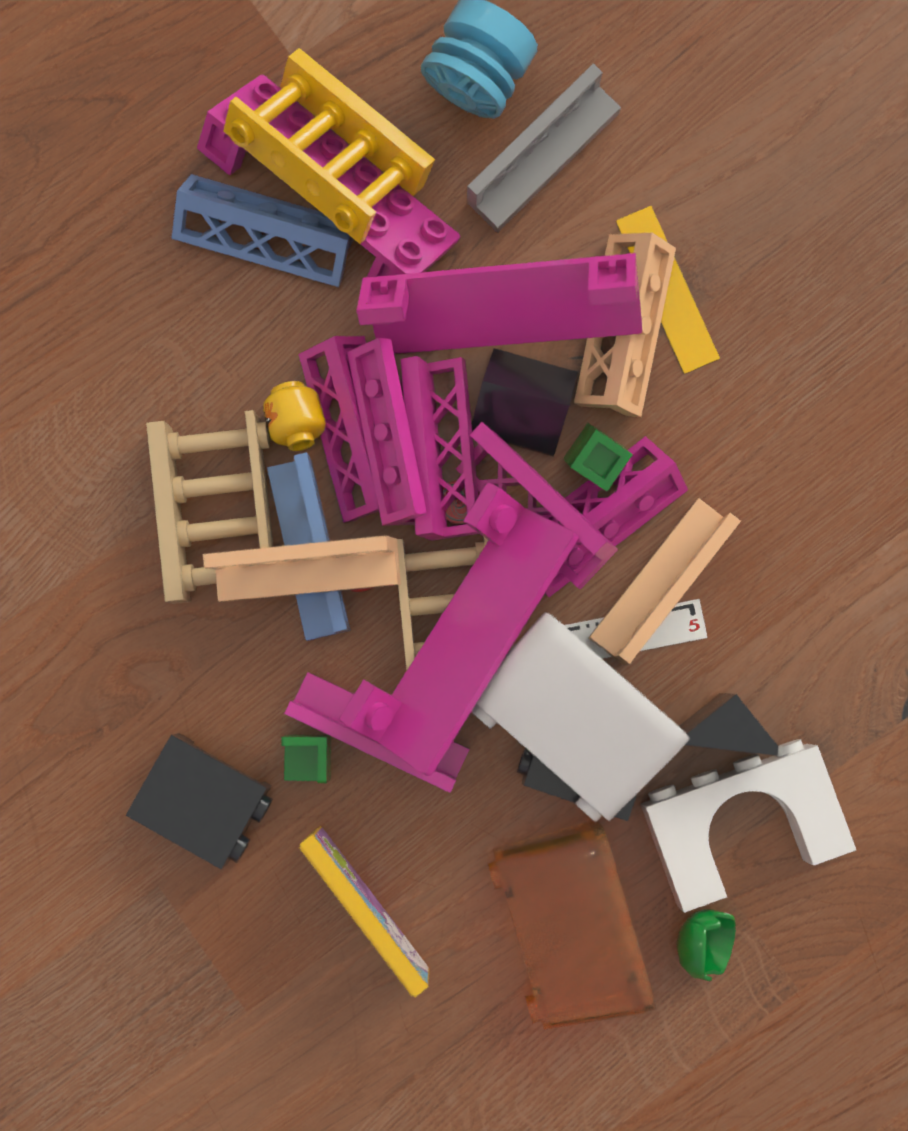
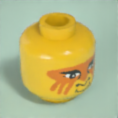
M290 381L275 386L263 403V412L269 437L276 444L288 446V449L291 451H301L310 448L315 443L314 439L318 438L325 430L326 422L319 395L314 389L305 386L302 382Z

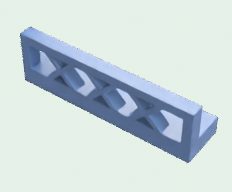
M192 174L177 190L172 239L336 287L340 286L347 253L354 239L347 233L339 230L320 211ZM187 210L201 214L211 229L200 233L185 228ZM232 224L243 226L253 241L246 245L235 243L225 228ZM275 236L287 239L295 253L288 257L276 255L267 241ZM318 248L336 253L333 271L317 267L309 253Z
M308 453L294 455L295 461L267 467L284 546L330 541L313 463ZM342 591L296 595L306 641L350 631Z

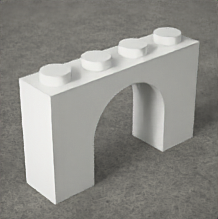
M801 739L793 740L778 746V756L774 755L763 760L760 759L759 754L748 756L733 762L735 768L733 771L718 775L716 769L693 776L691 778L693 785L676 791L674 785H669L648 793L650 800L641 803V807L676 904L684 913L727 897L711 854L708 835L710 823L715 812L726 800L737 794L758 791L774 798L788 818L803 861L813 866L856 850L818 745H803Z

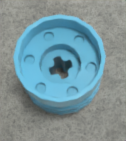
M459 0L444 24V34L446 37H440L435 40L432 45V53L428 54L421 64V73L440 95L454 105L480 117L494 119L499 117L505 109L506 99L510 98L514 93L515 84L513 80L524 76L537 53L538 44L533 34L524 24L506 10L485 0Z

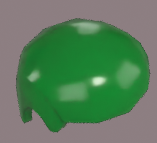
M703 909L689 916L681 926L676 942L679 963L691 977L712 981L713 977L707 976L708 974L721 975L725 972L735 941L736 922L734 915L712 909Z

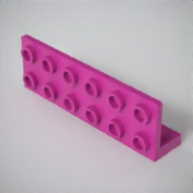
M259 75L207 111L197 149L228 175L233 174L241 168L246 150L236 145L223 132L230 101L237 97L254 111L280 91L281 88L265 75ZM294 102L269 122V124L289 139L315 116L298 102ZM329 129L303 152L321 167H324L350 144ZM363 157L337 180L358 196L384 172L367 158ZM397 185L372 207L376 214L366 239L361 243L364 248L376 257L367 277L426 272L457 244L460 234L400 185Z
M636 253L366 277L362 281L356 309L360 325L372 324L376 339H391L394 354L642 333Z
M487 482L463 520L485 537L488 542L393 694L390 695L368 681L363 680L339 718L347 726L380 743L426 776H431L578 540V535L572 530L524 508L500 487Z

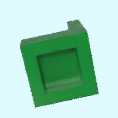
M587 423L565 455L564 461L570 468L605 491H608L633 454L620 443L590 423Z
M285 735L281 737V746H285L284 781H317V783H327L331 780L330 735Z

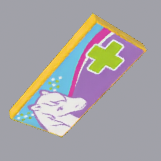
M320 825L299 844V849L409 994L416 997L428 988L429 967Z

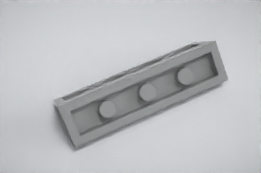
M594 63L467 186V204L497 233L619 114L621 107L600 87L603 72Z

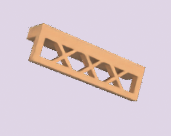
M654 233L610 234L605 256L620 255L622 247H635L642 333L616 336L614 346L605 355L601 351L602 339L604 337L587 338L574 404L581 407L610 408L625 416L641 417L676 248ZM605 372L608 378L604 396L591 395L594 380Z
M698 498L588 638L622 665L630 664L741 521L731 513L724 517Z
M389 536L203 554L204 568L216 571L218 602L401 585L397 539Z

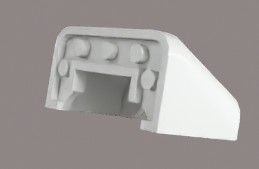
M547 612L543 613L506 654L471 711L490 729L496 723L500 724L581 796L575 804L595 822L601 816L610 821L690 739L671 719Z

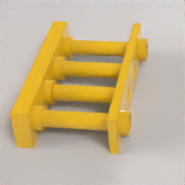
M299 48L288 56L280 84L282 89L253 111L237 97L230 101L223 132L236 145L243 147L328 217L339 230L347 233L361 244L366 239L376 214L372 207L397 185H400L412 196L418 193L424 187L435 159ZM294 102H299L316 117L287 139L271 126L269 122ZM331 129L350 145L324 167H321L303 151ZM366 157L384 173L356 196L337 179L359 160Z

